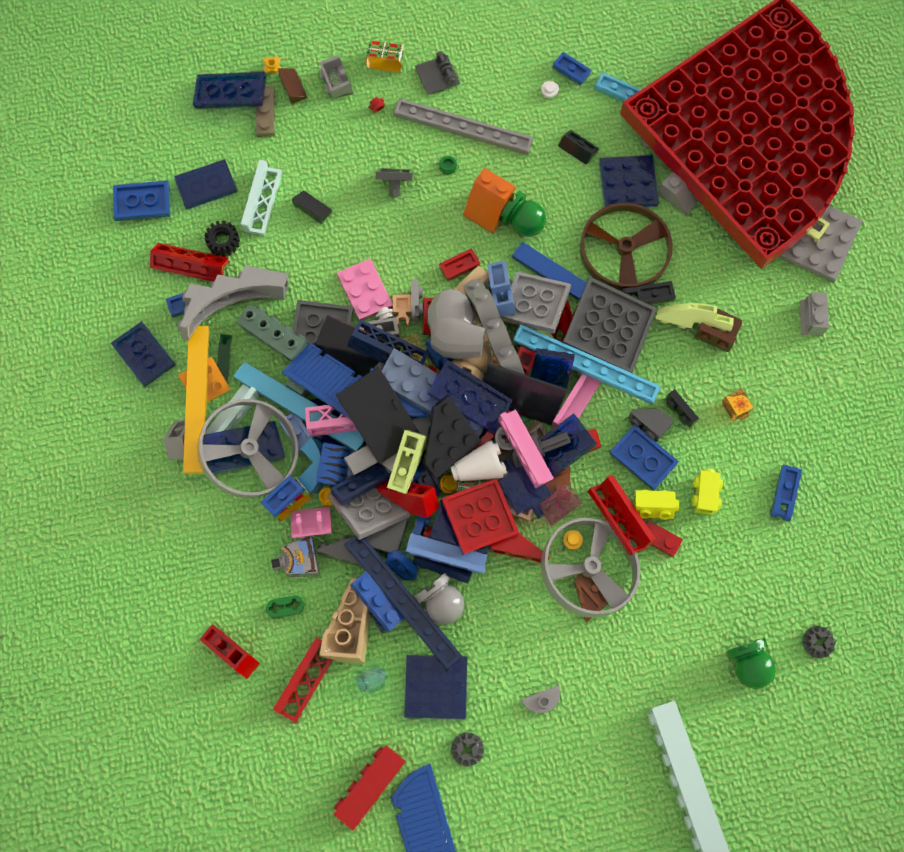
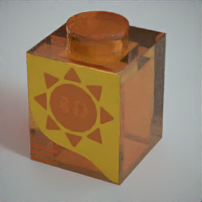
M743 389L726 396L721 402L732 421L737 419L742 421L750 416L749 413L754 408Z

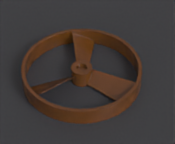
M616 203L597 211L586 223L580 241V255L588 273L594 279L619 291L624 288L655 283L665 272L673 250L672 237L665 222L652 210L633 203ZM616 211L635 212L652 221V223L633 237H623L620 241L593 222L603 215ZM585 234L618 245L617 252L621 255L619 283L605 278L590 264L584 248ZM664 237L667 244V260L664 267L652 278L638 283L632 257L633 250Z

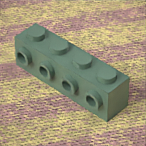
M249 304L236 321L249 334L290 362L308 346V340L301 334L296 336L293 334V329L286 324L284 326L280 325V321L273 315L268 317L265 315L266 311L261 307L257 306L255 308Z

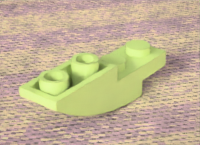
M683 303L659 308L655 319L664 324H677L678 327L683 329L692 328L693 323L697 322L698 325L704 323L715 327L719 331L726 332L727 330L731 332L734 318L717 314V306Z

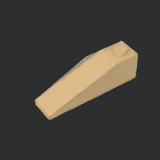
M352 578L341 599V604L337 611L334 612L332 621L323 634L320 656L343 663L364 665L368 643L370 610L351 588L350 584L357 579Z

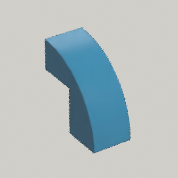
M310 438L300 448L313 462L298 478L309 493H318L323 484L316 482L323 446L317 438Z

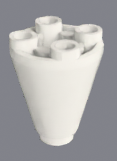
M492 440L488 441L451 466L454 480L475 481L504 478L503 474H506L507 471L504 462H500L498 455L501 454L498 443H493Z

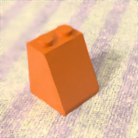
M483 168L473 183L463 216L494 234L501 224L499 220L503 218L500 215L509 200L511 202L514 200L515 185Z

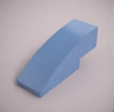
M506 261L487 264L490 287L499 316L516 314Z

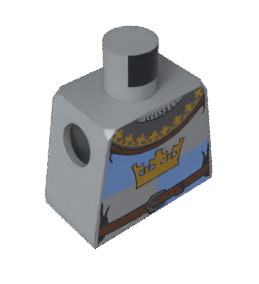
M311 536L282 546V557L271 559L273 571L285 569L287 577L320 576L314 542Z

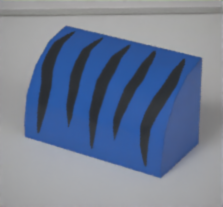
M323 443L316 482L335 486L346 480L348 466L344 458L351 454L352 449Z

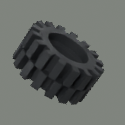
M223 220L222 224L219 221H216L217 225L215 226L213 223L210 224L211 229L207 227V233L205 232V241L211 253L219 256L222 254L223 257H226L225 253H228L229 256L232 255L231 251L235 253L237 251L236 247H239L240 242L235 226H232L230 222L226 224V221ZM220 234L229 235V240L226 243L218 244L215 241L216 237Z

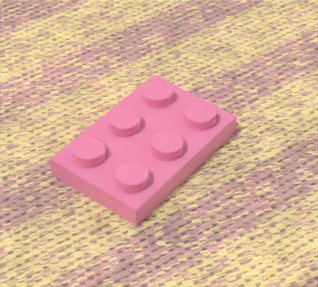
M371 259L337 272V276L358 320L364 321L378 314L377 311L384 307H388V309L393 308L389 295Z

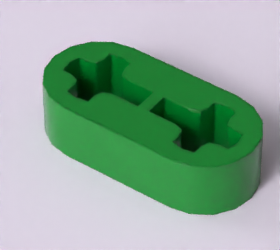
M299 596L273 599L267 603L266 612L272 618L298 615L304 610L305 604ZM294 600L297 603H301L300 606H297V610H294L293 607L287 608V605H292ZM273 604H276L278 607L284 606V609H279L277 614L270 611L273 608Z

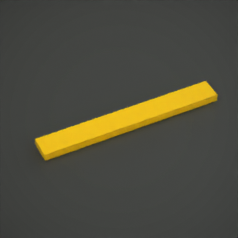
M198 326L188 341L184 474H204L199 462L197 448L200 432L206 422L208 326ZM206 430L203 436V445H205Z

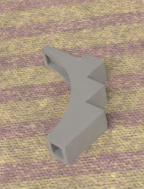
M244 266L238 278L217 275L215 282L212 281L210 287L190 284L182 297L183 302H185L184 317L178 323L181 339L189 341L195 329L204 319L227 305L255 298L284 300L289 287L288 274Z
M480 278L469 281L463 285L464 291L471 301L481 326L485 328V335L498 365L525 375L519 356L511 343L506 326L499 316L491 293L485 288Z

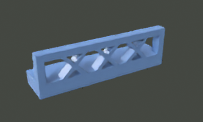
M410 533L405 553L481 575L484 574L486 554L473 551L463 555L458 546Z

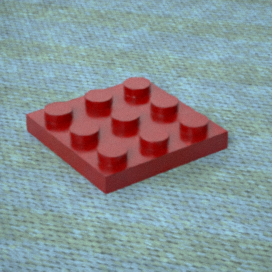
M497 478L441 499L463 555L519 534Z

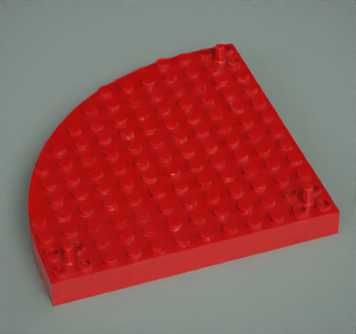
M773 0L625 100L620 111V115L666 166L686 183L688 190L760 269H763L789 250L820 220L842 184L853 151L852 142L855 133V125H853L854 108L850 100V89L846 85L847 79L844 70L840 69L837 63L838 58L836 55H833L829 43L825 42L821 37L822 33L791 0Z

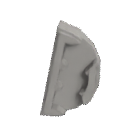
M559 685L524 698L521 701L532 712L546 713L555 708L559 702Z

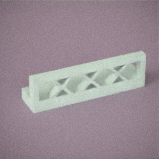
M259 160L241 221L243 232L265 236L283 173L282 170L269 168L264 160ZM268 173L277 175L276 179L270 183L266 179ZM270 188L272 194L264 199L262 192ZM265 204L267 211L259 214L257 211L258 207ZM261 220L263 223L262 229L252 228L253 223Z
M243 384L229 402L240 399L257 400L259 394L255 388H249ZM235 406L222 411L206 430L205 445H222L252 406Z

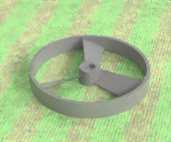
M240 399L219 407L207 419L198 439V458L204 474L217 488L232 496L256 498L271 493L291 475L298 458V440L292 424L277 408L259 400ZM247 405L256 407L248 438L243 440L240 445H203L206 427L217 414L235 406ZM272 414L285 426L292 443V461L285 477L258 451V443L256 442ZM235 454L249 458L267 490L249 493L229 488L212 474L206 461Z
M579 518L563 524L548 539L541 556L542 577L551 596L566 610L588 618L605 617L618 611L634 596L640 580V564L637 553L630 556L626 551L632 567V584L628 594L601 570V562L598 558L609 534L617 539L621 545L622 543L609 523L595 518ZM577 525L594 527L590 557L583 561L581 565L548 564L550 545L559 532ZM582 573L583 576L593 580L611 609L591 611L580 608L568 601L558 591L552 580Z

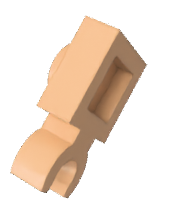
M411 294L393 295V315H398L396 317L398 327L401 320H405L406 327H409L410 320L407 315L412 314Z

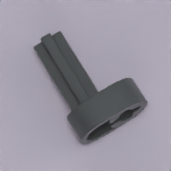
M536 431L529 433L542 457L545 456L546 452L571 443L567 432L541 442Z

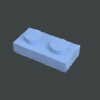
M291 413L286 417L295 430L298 440V453L300 454L303 452L300 448L312 437L309 436L301 419ZM279 420L280 425L282 426V428L284 429V431L290 439L289 433L287 432L285 426Z

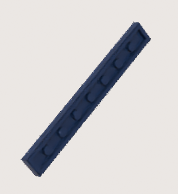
M355 535L344 544L447 670L462 657L460 652L429 617L365 538L359 540Z

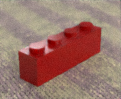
M387 745L384 748L379 747L373 755L376 758L371 765L367 763L360 772L362 777L358 783L354 780L347 789L349 794L345 800L340 798L334 806L336 811L333 815L352 831L355 830L406 762Z

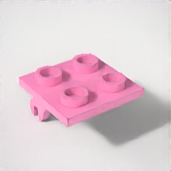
M330 506L291 511L292 538L332 533Z

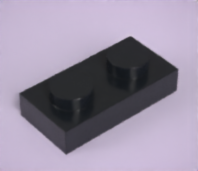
M675 389L667 395L665 400L671 410H675L679 415V420L684 425H687L689 428L692 427L699 417Z

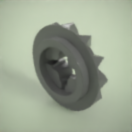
M813 626L804 633L803 646L809 655L815 658H825L834 651L836 641L834 640L833 633L827 628ZM816 637H818L819 639L825 638L824 642L822 643L823 647L821 645L813 646V644H815V642L817 641Z
M465 732L459 734L453 740L451 754L458 764L467 767L473 766L483 757L484 746L477 735ZM462 741L468 746L473 743L475 744L471 749L474 757H471L468 753L460 755L464 749Z

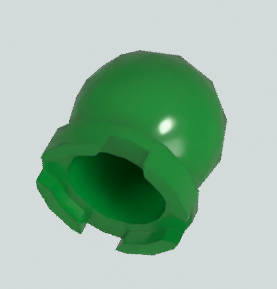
M516 192L515 196L517 197L513 202L508 201L500 215L503 218L499 221L504 225L511 223L512 228L517 234L533 237L539 234L545 226V210L537 202L526 201V194L523 192Z
M765 638L747 644V648L744 644L727 651L730 659L735 657L737 678L741 684L751 689L765 688L774 680L776 674L774 660L770 654L763 651V647L768 646Z

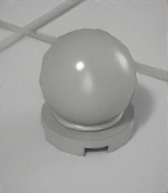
M446 573L433 582L434 586L429 589L426 586L414 596L418 603L425 602V610L434 622L442 625L458 621L465 610L461 592L457 588L448 585V581L451 578Z

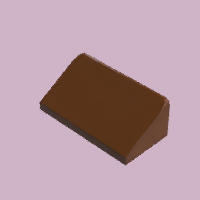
M279 68V77L290 103L307 99L296 69Z

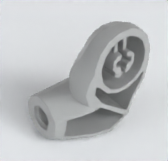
M446 289L441 291L434 297L429 306L427 323L431 332V347L447 359L458 360L481 357L485 328L476 326L477 321L471 301L459 290Z

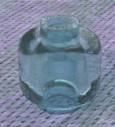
M371 664L358 671V677L355 678L356 684L361 692L373 694L385 687L386 671L383 667L379 668L376 664Z

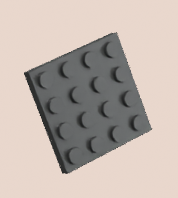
M589 277L562 343L632 373L657 308Z

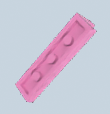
M582 374L555 417L551 428L561 434L565 432L570 433L601 382Z
M329 405L305 408L306 428L310 437L358 430L352 420L343 414L334 419L330 417L329 414L335 409ZM319 412L323 415L318 421H311L310 413Z
M514 410L508 414L506 412L500 414L498 422L535 489L553 480L551 472L517 411Z

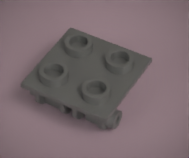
M442 51L436 53V59L415 65L427 95L460 84L448 55Z

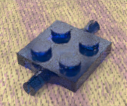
M511 458L505 460L504 464L509 473L499 479L498 482L515 513L519 515L524 511L533 510L537 519L545 516L539 505L543 500L552 495L547 486L543 484L535 489L523 466L516 468Z

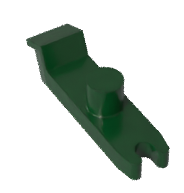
M220 334L217 367L224 376L225 381H227L229 377L232 335Z

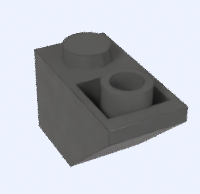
M661 409L632 410L628 416L629 422L632 425L635 424L656 443L674 423V420Z

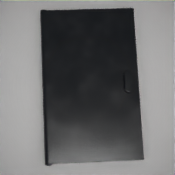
M327 315L315 343V346L323 350L321 356L324 357L325 354H329L355 371L354 378L358 375L365 376L370 372L371 368H375L379 361L347 346L355 326ZM358 330V332L363 333L365 335L370 334L364 330ZM377 337V339H378L379 342H381V343H386V342H387L386 340H383V339ZM397 345L394 346L396 350H401V347Z
M492 363L487 364L488 367L477 394L478 398L492 406L504 410L509 409L511 412L516 410L519 415L552 425L568 389Z
M379 367L335 394L380 465L398 453L404 430L420 433Z

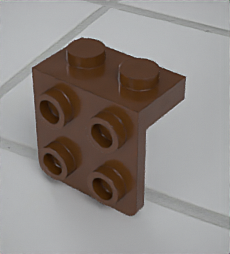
M717 308V314L734 318L731 332L727 330L722 332L715 327L701 323L694 337L720 350L729 352L736 341L735 337L742 325V320Z

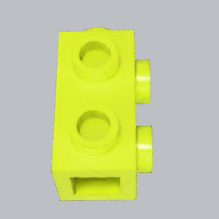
M703 469L693 480V487L696 488V493L692 497V506H694V513L714 515L721 508L722 501L719 498V491L722 490L723 480L720 479V473H716L715 470Z
M636 490L634 507L642 519H674L675 511H679V500H676L675 492L666 490Z

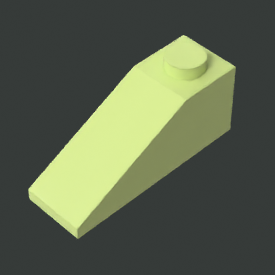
M404 430L387 488L407 494L426 446V435Z

